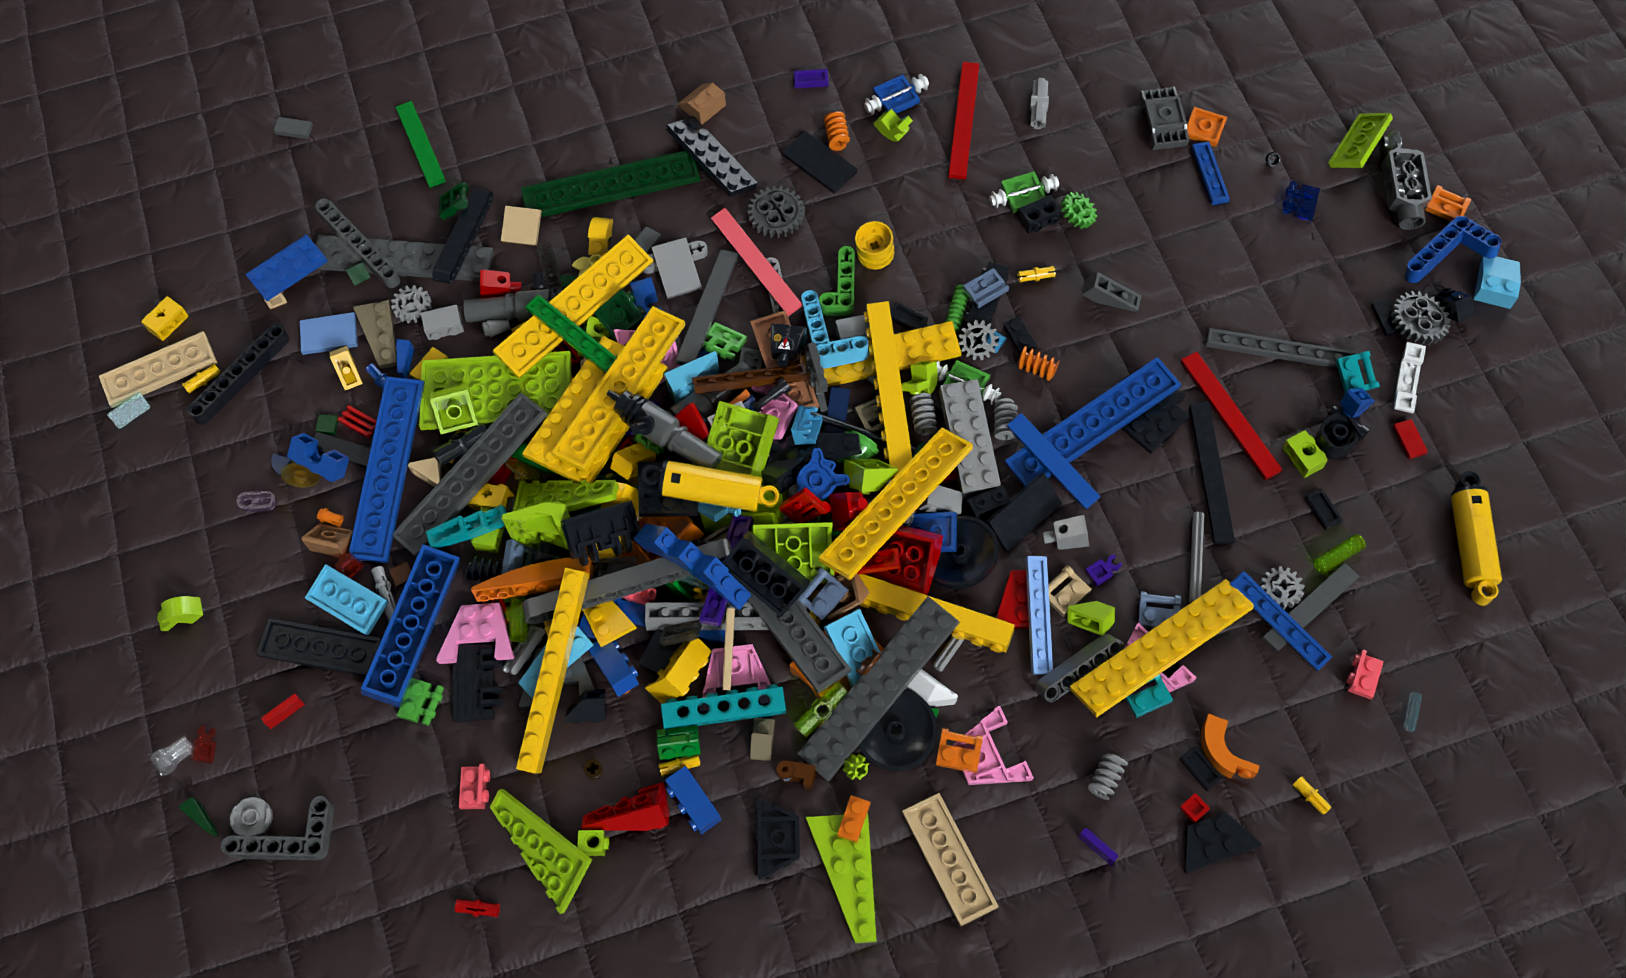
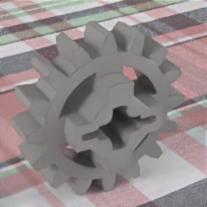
M413 285L412 289H409L408 286H406L404 291L399 289L400 294H394L396 299L391 300L393 304L391 308L396 318L399 317L402 322L406 319L407 323H410L411 320L417 323L418 318L422 319V312L432 309L430 304L432 301L428 292L424 291L422 287L417 290L415 285Z
M975 320L974 325L969 322L967 324L968 329L962 328L964 334L959 335L960 338H963L959 345H964L961 351H967V357L972 354L973 360H976L977 356L980 357V360H984V355L988 358L991 357L989 352L995 353L996 350L993 347L999 345L998 342H995V339L999 338V336L994 335L997 329L991 330L992 324L989 323L986 326L985 320H982L981 324ZM974 328H983L978 333L972 331ZM988 333L991 336V344L987 340ZM983 335L981 339L983 341V344L979 343L975 346L977 341L975 337ZM967 336L971 341L970 347L967 344ZM978 348L986 349L984 352H975Z
M1279 566L1277 571L1271 568L1270 573L1266 572L1260 584H1262L1261 588L1285 610L1287 605L1293 608L1295 604L1300 602V598L1304 595L1302 590L1305 585L1299 584L1302 578L1295 577L1296 571L1290 573V568L1283 571L1282 566Z

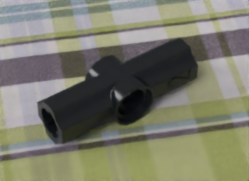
M481 423L467 432L455 434L450 438L449 442L433 450V455L439 465L443 466L457 457H463L487 428Z

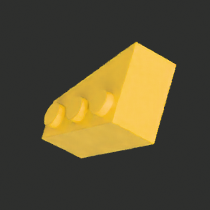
M696 635L688 638L669 659L670 663L666 669H660L657 673L660 677L655 682L649 683L645 689L661 704L666 703L665 700L674 699L678 696L683 697L690 689L688 687L689 684L699 676L700 673L698 671L700 668L708 663V657L712 650Z

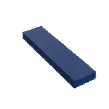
M1210 142L1192 144L1191 149L1211 205L1229 202L1230 198Z

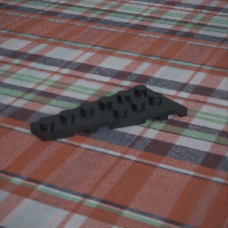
M786 431L782 439H773L765 468L776 461L799 457L804 458L805 464H808L814 448L821 449L824 459L830 461L862 454L859 434L819 432L815 444L795 445L792 432Z

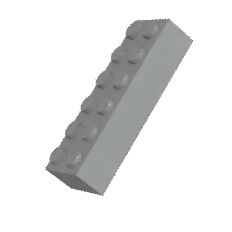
M978 379L940 385L939 396L946 429L973 444V449L955 467L962 499L972 498L1001 486Z

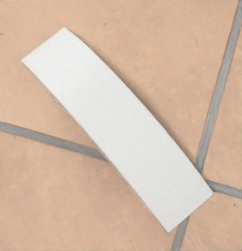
M1410 342L1406 343L1395 389L1394 409L1414 413L1417 399V384L1426 346Z

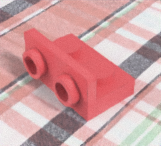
M1362 650L1359 654H1355L1352 666L1355 667L1353 672L1349 673L1346 683L1349 684L1348 692L1372 700L1384 661L1367 656V651Z
M479 764V767H461L460 809H485V803L489 801V791L486 790L487 782L490 781V770L484 764Z

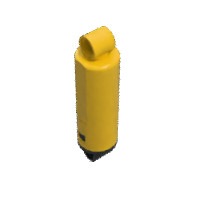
M664 460L662 468L648 465L641 472L643 481L651 487L659 486L658 495L753 512L757 510L758 503L766 507H773L779 501L778 490L771 485L762 486V478L759 476ZM650 471L657 472V478L653 481L647 479V474ZM771 491L775 494V498L772 501H766L764 494Z
M1469 470L1465 471L1456 481L1455 490L1451 492V501L1464 584L1474 589L1471 595L1473 601L1478 605L1485 606L1498 595L1497 585L1501 583L1502 575L1488 489L1484 486H1479L1481 483L1480 476L1476 472ZM1482 590L1485 591L1488 594V596L1484 595L1482 593Z

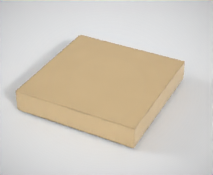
M505 206L501 241L537 246L541 210Z

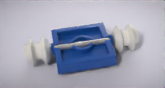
M919 74V79L913 77L911 84H909L905 76L901 75L874 87L873 93L875 95L872 96V100L865 99V110L873 115L874 110L880 112L883 106L886 111L892 109L897 114L919 104L920 98L916 92L919 94L922 88L925 91L928 89L929 82L927 77Z

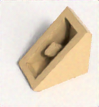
M435 458L410 462L407 465L412 474L433 487L442 480L441 465H439Z

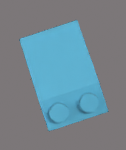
M1482 256L1473 300L1511 309L1519 296L1521 285L1520 262L1497 256L1492 259Z
M716 351L664 373L667 389L674 404L694 391L692 377L715 375L720 372Z

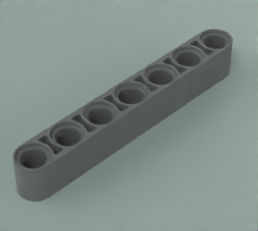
M319 200L315 208L322 221L386 287L394 288L398 286L400 278L395 267L330 200Z

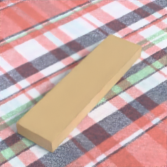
M728 608L726 611L723 690H731L735 609Z

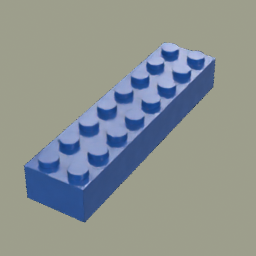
M422 544L361 687L362 695L400 708L460 565V557Z

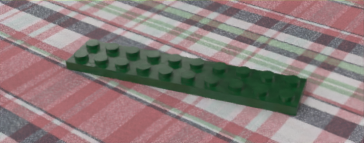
M686 151L521 187L525 208L541 210V217L700 182V177L695 160Z

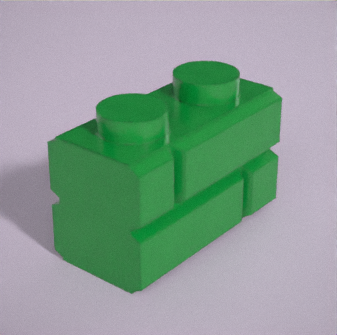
M691 725L657 730V747L660 760L685 756L691 757L701 754L698 726Z

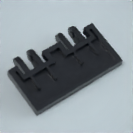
M632 500L560 521L571 559L578 558L582 566H586L589 563L585 546L591 561L596 563L599 561L598 551L612 548L616 556L623 553L619 536L625 552H632L633 545L631 539L635 541L634 537L640 531Z
M494 642L458 645L457 662L453 663V721L455 723L495 719V710L486 708L503 705L502 699H486L487 695L503 693L502 687H495L494 671H486V669L503 667V661H486V657H494L495 655Z

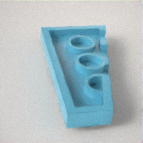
M578 625L567 668L594 646ZM546 645L518 682L531 698L534 697Z

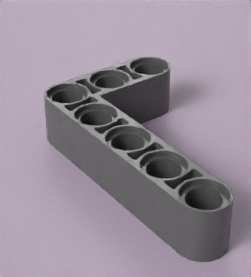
M317 796L311 801L305 837L228 836L223 839L221 850L234 859L322 860L329 851L334 806L323 796ZM322 804H326L325 809L318 812L319 807ZM323 824L322 830L315 832L316 827ZM237 843L236 849L230 852L231 846ZM258 843L257 849L251 852V847ZM278 844V849L271 853L272 847ZM299 844V849L292 853V848ZM316 845H320L318 852L312 853L313 848Z

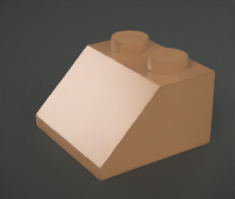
M705 83L680 101L678 106L689 116H694L701 124H704L726 106L725 92L714 83Z

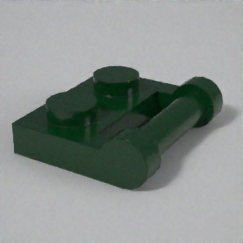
M466 182L458 183L439 197V217L443 221L448 217L454 216L457 210L467 208L468 200L466 199V193L468 192V184Z

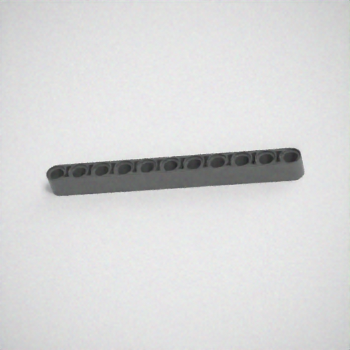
M720 539L697 547L704 555L715 556L721 562L732 550L728 539ZM662 557L591 579L587 583L581 610L692 576V574ZM560 589L527 599L522 603L527 624H538L553 619Z

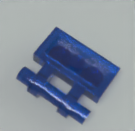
M1290 181L1289 186L1286 188L1287 196L1282 205L1284 207L1283 213L1289 214L1293 210L1295 211L1294 217L1312 221L1320 188L1302 184L1301 189H1297V183ZM1293 198H1298V202H1294Z

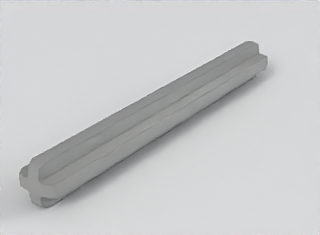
M1194 512L1190 603L1201 596L1203 512Z

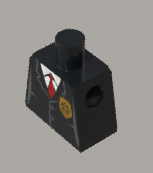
M771 323V355L773 359H777V365L786 367L788 361L799 360L808 339L807 327Z

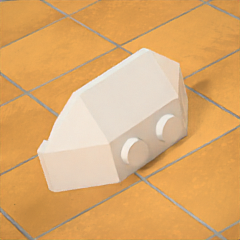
M922 669L905 689L922 697L930 707L954 705L958 698L956 693Z

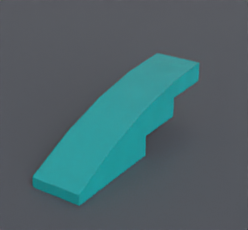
M500 505L485 513L480 510L465 518L458 516L426 531L429 545L436 549L473 539L505 526L502 515L506 514V509L503 505Z

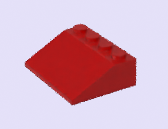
M901 525L878 550L898 548L900 569L866 573L864 575L928 596L941 553L943 535Z

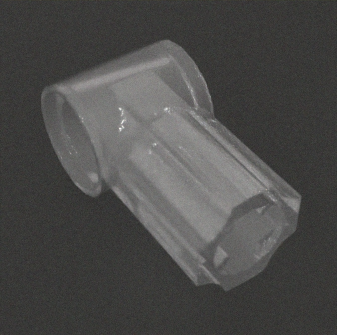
M183 736L168 748L159 749L150 756V760L159 774L166 776L177 768V764L196 750L187 737Z

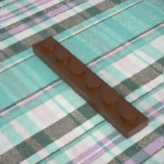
M796 364L786 367L780 366L692 377V384L695 394H706L714 391L723 392L729 389H744L746 387L778 384L777 381L782 377L786 382H800L801 380H807V371L804 364Z

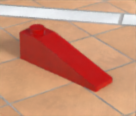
M664 783L644 787L638 790L639 794L629 799L625 796L620 798L621 801L612 807L605 805L584 815L581 829L649 831L667 826L670 811Z

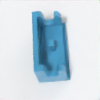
M803 405L798 407L791 428L795 445L816 443L823 418L820 415H811L810 412L815 413L818 411V408L803 407Z

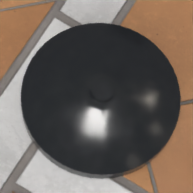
M957 516L956 552L940 553L932 580L945 588L964 589L972 587L987 578L995 568L999 557L998 540L991 527L975 517Z
M904 690L859 744L862 754L873 765L887 771H906L918 766L930 755L935 746L937 722L934 712L922 697L909 690Z

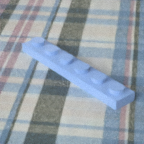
M1027 556L1025 561L1031 675L1045 676L1053 670L1047 557Z

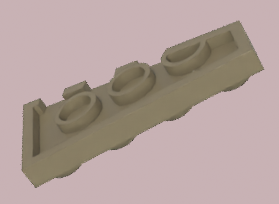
M386 300L353 307L380 369L397 366V349L390 301Z

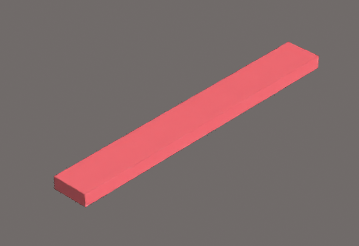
M726 208L711 217L718 229L782 310H786L787 316H790L803 306Z

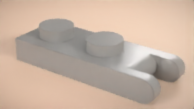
M530 625L513 650L514 659L507 660L502 667V671L510 672L513 675L518 674L524 663L530 659L535 647L541 643L545 631L540 627Z

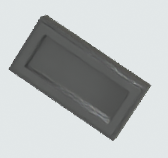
M279 117L274 133L276 135L308 139L313 124L311 121Z

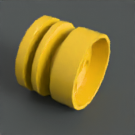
M872 221L865 223L857 230L855 242L860 263L866 268L874 270L882 269L889 265L895 253L891 229L882 222Z

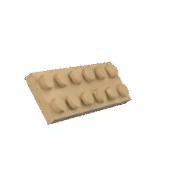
M203 331L99 375L108 403L114 408L218 362L207 335Z
M940 793L903 810L902 814L960 927L997 909L999 906Z

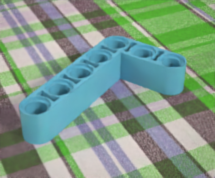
M808 290L801 295L811 343L815 342L820 364L821 367L823 366V369L864 361L869 357L868 340L863 336L830 342L817 293Z

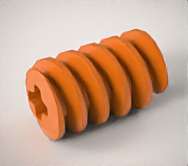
M842 112L826 114L823 119L829 148L834 151H841L845 149L850 141L845 114Z
M1025 346L1018 360L1019 369L1022 370L1026 366V372H1030L1033 369V375L1040 372V378L1047 374L1046 380L1050 381L1058 368L1060 360L1054 364V357L1047 361L1046 354L1043 358H1040V352L1033 355L1034 349H1031L1027 353V346Z

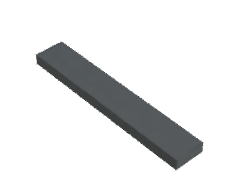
M1344 563L1295 607L1289 615L1304 629L1358 580L1360 576ZM1273 628L1262 638L1276 653L1287 644Z

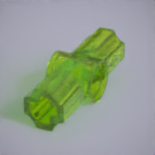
M528 595L510 597V606L505 609V615L509 621V639L512 642L521 643L526 641L527 623L522 603L528 599Z
M837 681L821 698L813 702L812 706L794 723L795 727L804 736L808 737L824 720L830 718L833 710L847 695L848 691ZM820 705L827 706V710L824 713L817 712V708Z

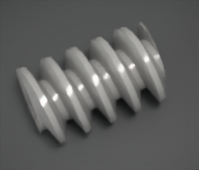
M928 393L916 394L910 399L914 431L920 435H930L938 431V428L935 426L937 424L935 420L936 414L933 413L935 407L932 406L934 401L930 399L931 394Z
M1010 398L998 399L994 402L995 438L998 440L1016 439L1017 437L1007 428V425L1018 416L1016 412L1018 406Z
M1111 753L1102 756V761L1098 764L1099 769H1096L1095 776L1091 779L1092 783L1088 785V790L1092 794L1105 800H1109L1107 794L1114 795L1115 793L1110 789V787L1117 788L1118 786L1114 780H1121L1117 772L1124 773L1125 771L1120 766L1128 765L1124 759Z

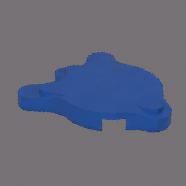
M814 448L811 452L809 463L798 472L796 493L806 487L820 500H824L835 488L848 485L850 478L846 474H835L833 470L836 467V463L824 459L822 450Z

